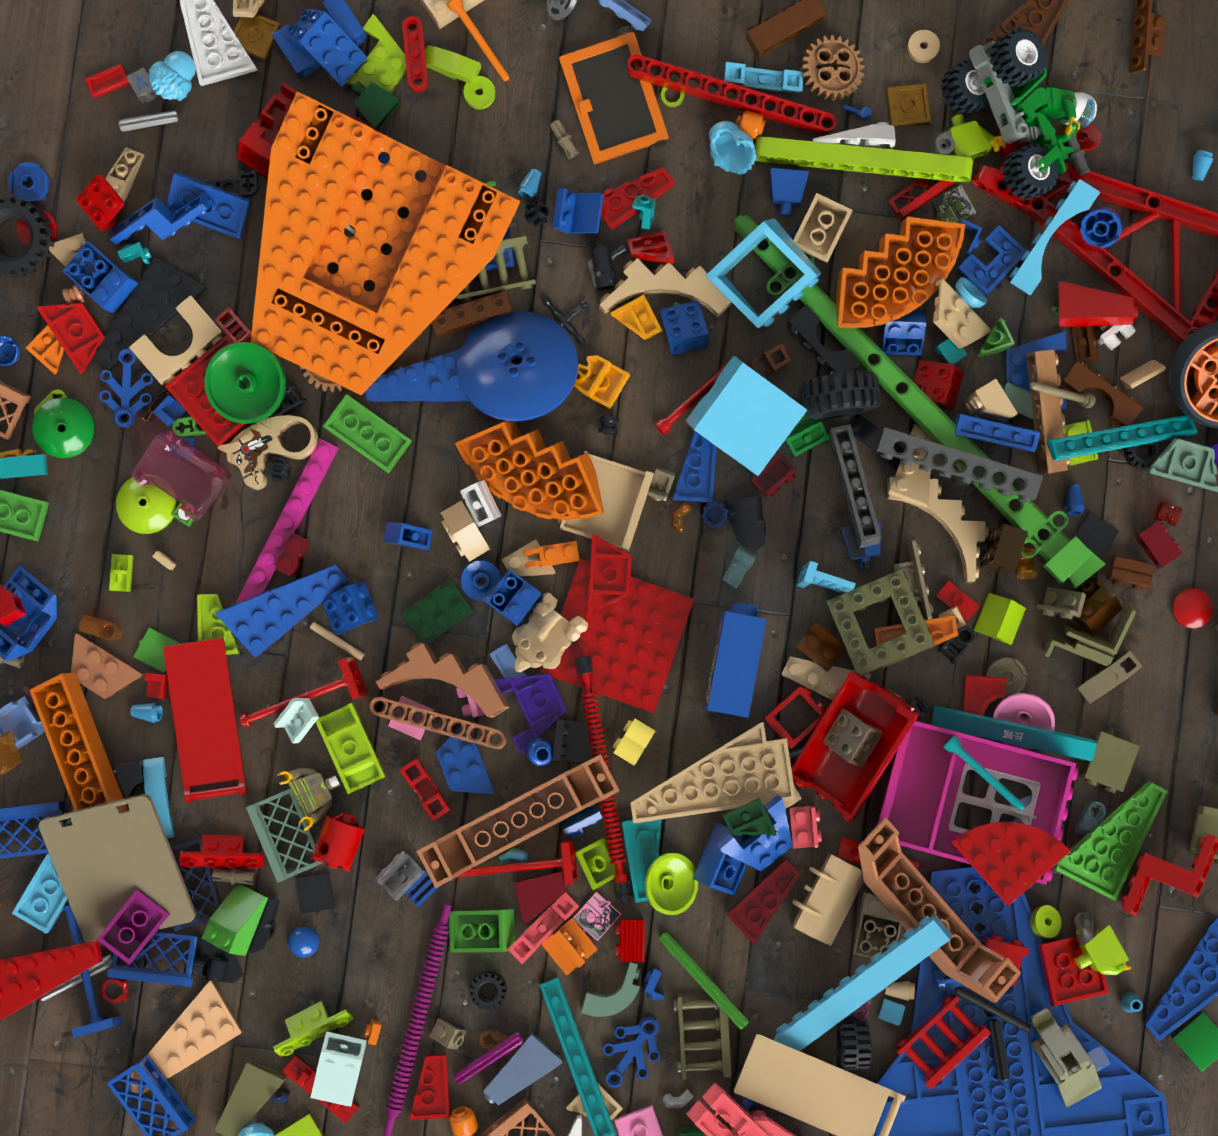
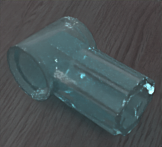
M740 545L722 581L737 588L746 571H749L757 555Z

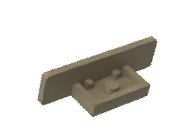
M910 540L907 542L910 562L891 565L893 573L901 569L904 571L916 602L919 601L924 620L932 619L933 607L928 601L929 587L924 582L925 568L920 563L919 555H921V549L919 544H916V540Z

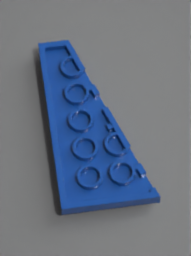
M461 349L380 375L365 391L367 401H469L460 386L457 372L458 356Z
M332 564L310 575L295 579L293 582L253 596L241 603L238 602L231 607L218 610L215 614L256 658L327 599L328 595L334 593L346 583L348 578L336 564Z
M1214 917L1144 1023L1158 1042L1218 996L1217 917Z

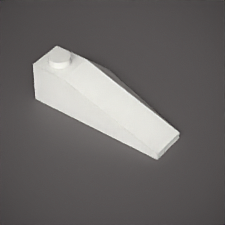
M879 122L812 140V142L893 149L896 141L894 126H890L886 122Z

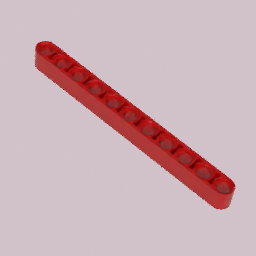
M632 55L627 62V74L638 80L743 112L745 110L762 114L763 118L822 136L829 135L836 126L835 116L828 112L641 55ZM638 63L641 68L635 70L631 67V64ZM657 69L660 74L657 76L652 75L650 70ZM672 74L676 75L679 80L672 81L669 76ZM694 80L698 86L691 87L688 82ZM713 86L716 88L717 92L711 93L708 91L707 87ZM732 92L735 94L736 98L730 99L727 97L726 93ZM752 98L755 104L749 105L745 99ZM767 103L771 104L774 110L769 111L764 105ZM783 110H790L793 116H786ZM808 115L811 118V122L804 121L802 116ZM821 122H829L830 128L823 127Z

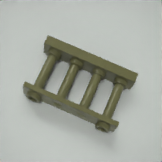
M526 234L503 239L495 254L501 285L489 286L486 267H484L479 272L482 288L470 291L468 284L462 290V293L457 295V299H462V302L473 300V296L516 287H520L521 290L532 288V284H535L536 281L535 278H528L523 253L524 244H528ZM512 247V250H515L521 280L509 283L503 252H505L504 248Z
M677 994V1000H673L674 1012H678L681 1062H677V1073L682 1075V1080H687L686 1072L718 1070L722 1072L723 1078L732 1077L728 1015L714 1000L682 1001L681 994ZM715 1008V1010H719V1018H715V1020L683 1022V1010ZM716 1029V1031L720 1030V1039H717V1041L684 1043V1030ZM713 1049L721 1051V1059H718V1062H685V1051Z

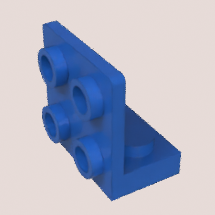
M558 188L552 228L566 234L598 233L604 195L602 193L576 194L565 188Z

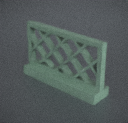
M291 788L246 807L277 883L323 863L318 861L312 864L302 862L306 850L313 852L316 845L309 829L307 831L299 829L301 824L304 829L307 827L305 821H302L297 828L286 824L290 812L299 815L300 820L304 817ZM290 794L293 801L290 809L278 805L281 797ZM278 799L276 804L271 801ZM266 803L275 806L271 817L263 815L259 806ZM293 805L295 806L297 812L292 811ZM277 807L289 811L284 823L273 819ZM264 818L269 819L268 824H266ZM271 821L283 825L279 836L269 832L268 828ZM285 826L296 830L292 841L281 838ZM298 831L307 834L308 841L305 847L294 843ZM272 836L277 838L276 843H274ZM279 839L290 843L286 855L277 851L276 846ZM309 842H310V844H311V846H312V849L307 848L308 845H309ZM293 845L304 849L300 860L288 856ZM280 855L285 857L283 863L280 858ZM287 858L299 862L296 870L287 874L284 867ZM300 864L307 865L299 869Z

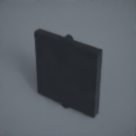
M1089 512L1083 523L1078 525L1079 529L1075 536L1097 557L1103 559L1109 547L1113 546L1112 543L1119 531Z
M312 873L310 876L296 878L301 914L309 912L319 913L322 910L334 909L329 873L318 875Z

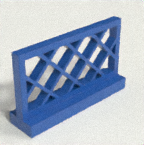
M961 413L959 415L954 414L952 418L956 424L955 434L1032 452L1036 450L1040 436L1039 431Z
M65 802L0 809V822L6 821L4 824L0 823V834L4 830L12 836L5 845L0 842L2 847L0 859L49 853L47 849H43L46 846L45 842L37 834L39 826L33 831L26 824L31 818H36L41 822L43 819L40 817L42 816L47 818L51 815L64 814L63 810H66ZM11 820H15L20 824L15 833L6 828ZM23 828L31 833L26 842L17 837ZM34 836L42 842L38 850H33L28 846ZM14 839L22 845L17 853L8 848Z
M155 932L151 937L153 943L146 949L143 947L142 952L135 957L130 965L127 963L125 966H118L120 957L114 953L112 968L108 969L107 977L192 987L193 979L191 974L197 937ZM164 938H169L173 945L164 951L159 942ZM184 940H191L189 950L183 953L178 945ZM156 946L161 954L152 960L147 952ZM176 948L180 957L172 963L167 954ZM145 955L150 963L146 967L140 968L136 961ZM164 957L169 966L160 971L155 963ZM182 959L187 964L185 973H179L175 967Z
M148 1054L107 1082V1085L145 1136H154L153 1130L162 1131L163 1136H176L188 1130L197 1120ZM133 1070L137 1071L141 1080L131 1078ZM115 1082H126V1090L119 1089ZM130 1084L139 1085V1093L131 1092ZM144 1087L152 1091L153 1097L143 1095ZM129 1097L138 1099V1107L131 1105ZM143 1100L152 1102L151 1110L142 1108ZM156 1103L163 1106L165 1113L156 1111ZM141 1113L151 1115L150 1123L142 1120ZM155 1117L163 1118L164 1126L154 1124ZM168 1120L174 1121L178 1128H168Z

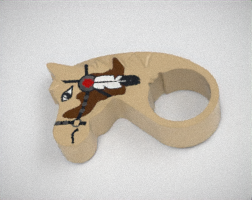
M282 415L255 423L239 433L231 443L220 445L217 449L227 453L228 462L239 467L247 486L254 490H260L267 484L264 469L267 466L269 455L296 460L305 459L312 455L319 437L315 427L306 419ZM296 424L306 425L311 434L308 446L300 452L287 451L283 441H281L283 432H286L289 427Z

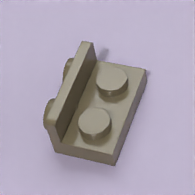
M1047 587L1043 605L1037 604L1036 608L1042 610L1043 615L1054 617L1055 614H1060L1061 618L1072 620V617L1081 618L1086 594Z

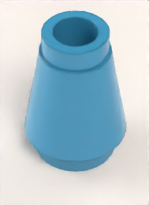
M1197 150L1193 158L1191 179L1197 181L1204 180L1214 160L1212 153Z
M531 169L518 186V194L522 198L532 200L536 196L541 172Z
M157 703L132 705L130 713L132 717L155 723L162 719L163 708Z
M1127 992L1121 997L1120 1005L1124 1011L1132 1013L1139 1012L1142 1009L1143 1004L1137 994Z

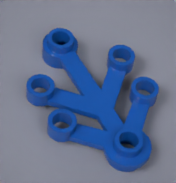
M124 349L119 353V361L123 364L122 387L113 378L114 376L111 371L104 370L100 374L101 380L107 382L121 398V407L112 399L113 396L110 391H101L99 398L115 412L114 419L116 424L127 428L133 425L135 414L145 405H149L153 397L149 393H143L140 396V400L131 407L130 399L146 385H151L154 382V377L150 373H144L141 379L131 387L132 364L136 361V355L132 350ZM126 354H130L132 356V359L130 361L125 360ZM107 372L110 374L109 380H105L103 377ZM146 375L151 377V381L148 383L144 381ZM104 393L109 394L108 400L103 399L102 396ZM145 395H148L150 397V401L148 403H145L143 401V397ZM123 414H127L129 417L126 422L122 420Z
M647 1016L638 1025L628 1027L619 1025L615 1028L614 1034L619 1039L629 1034L639 1033L635 1040L617 1044L610 1042L604 1044L603 1053L607 1056H611L616 1052L627 1051L616 1069L609 1071L606 1075V1082L610 1087L616 1088L621 1085L622 1074L634 1056L636 1057L638 1067L636 1071L638 1078L646 1079L648 1077L649 1071L645 1066L642 1044L646 1038L650 1050L648 1052L649 1060L657 1062L660 1059V1052L657 1050L655 1035L659 1031V1023L655 1018ZM647 1023H651L653 1025V1028L651 1030L645 1029V1025ZM620 1028L624 1030V1034L621 1036L616 1033ZM612 1046V1052H606L605 1047ZM652 1052H656L658 1054V1057L656 1059H652L650 1057V1054ZM641 1069H645L647 1073L646 1075L641 1076L639 1075V1071ZM611 1075H617L618 1080L612 1081L610 1079Z

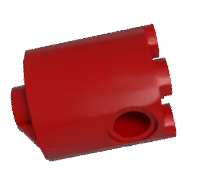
M341 812L337 817L327 815L311 859L318 862H323L324 860L326 862L325 865L334 869L338 867L349 872L365 828L359 826L356 816Z

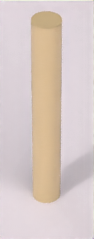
M313 622L310 626V629L360 661L365 655L363 652L321 625Z

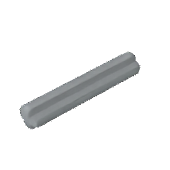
M176 110L122 119L119 120V128L124 132L178 121V114Z

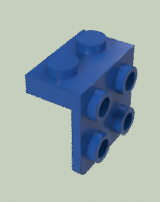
M698 301L661 309L660 313L668 338L670 355L682 354L692 349H702L709 345L708 330Z
M364 581L348 585L328 595L327 599L322 602L335 635H340L359 625L379 619Z

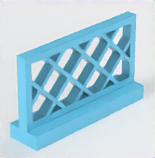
M809 561L802 566L796 584L798 587L805 588L812 583L844 594L853 590L856 583L817 571L818 563Z

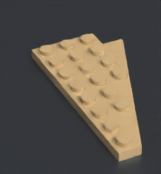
M764 722L757 724L630 802L633 823L735 809L758 798L761 799L763 804H767L777 795L783 801L796 800L787 738L766 741Z

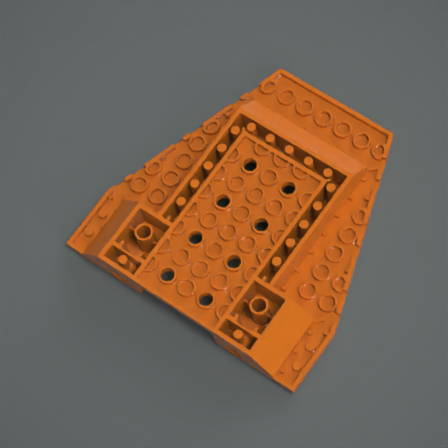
M297 91L271 147L251 343L259 344L282 358L362 395L495 257L520 201L397 142L371 127ZM382 152H387L390 155V160L386 164L380 163L378 159ZM419 170H424L427 174L423 182H419L415 178V174ZM365 189H370L373 193L372 198L368 201L364 200L361 196L362 191ZM401 207L409 209V216L407 218L399 217L398 210ZM351 225L355 228L356 233L353 237L349 238L345 235L344 230L347 226ZM385 243L392 246V252L389 255H384L381 252V247ZM331 262H335L339 267L338 272L335 274H331L328 271V265ZM367 280H372L375 283V289L371 292L366 291L364 288V283Z

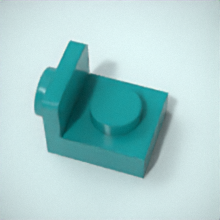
M636 196L632 204L633 209L641 210L639 220H642L641 228L647 230L650 229L654 220L656 199L648 196Z

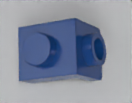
M653 967L652 971H647L644 982H647L644 992L647 993V997L658 1001L659 998L663 1000L665 997L664 993L655 990L662 971L659 968Z

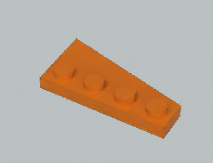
M955 615L925 620L935 646L959 636ZM903 624L874 629L877 646L907 634Z

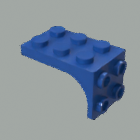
M306 9L300 15V20L288 28L285 36L288 41L297 44L305 50L340 87L347 82L368 58L325 11Z

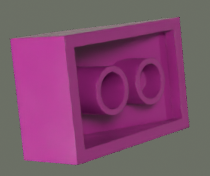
M137 889L97 940L130 965L170 914Z

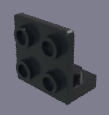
M557 719L553 760L584 763L592 759L594 755H591V751H594V749H590V746L594 744H589V741L593 739H588V736L592 734L587 733L591 728L587 729L586 727L590 723Z

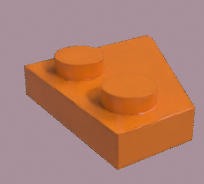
M47 325L26 349L55 375L58 371L64 349Z

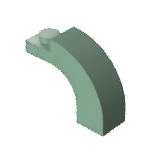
M628 963L624 981L615 992L599 994L587 990L581 1013L605 1017L619 1013L629 1006L640 988V984L633 982V979L637 980L640 968L637 967L638 963Z

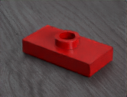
M947 581L935 596L950 609L957 606L966 622L980 607L950 581Z

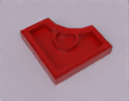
M965 675L963 712L984 716L985 710L991 702L1006 697L1007 677Z

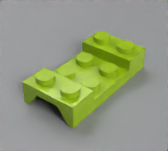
M350 703L316 720L317 727L348 794L387 777L362 725V720L354 703Z

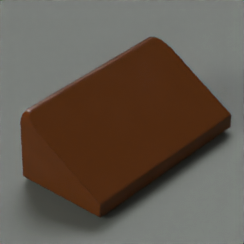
M1095 326L1071 327L1076 362L1089 363L1100 361Z

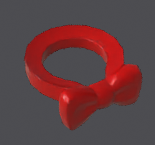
M115 978L107 980L101 987L103 999L113 1004L121 1000L128 1001V980L124 979L121 981ZM110 983H116L123 988V994L116 999H111L106 994V988Z

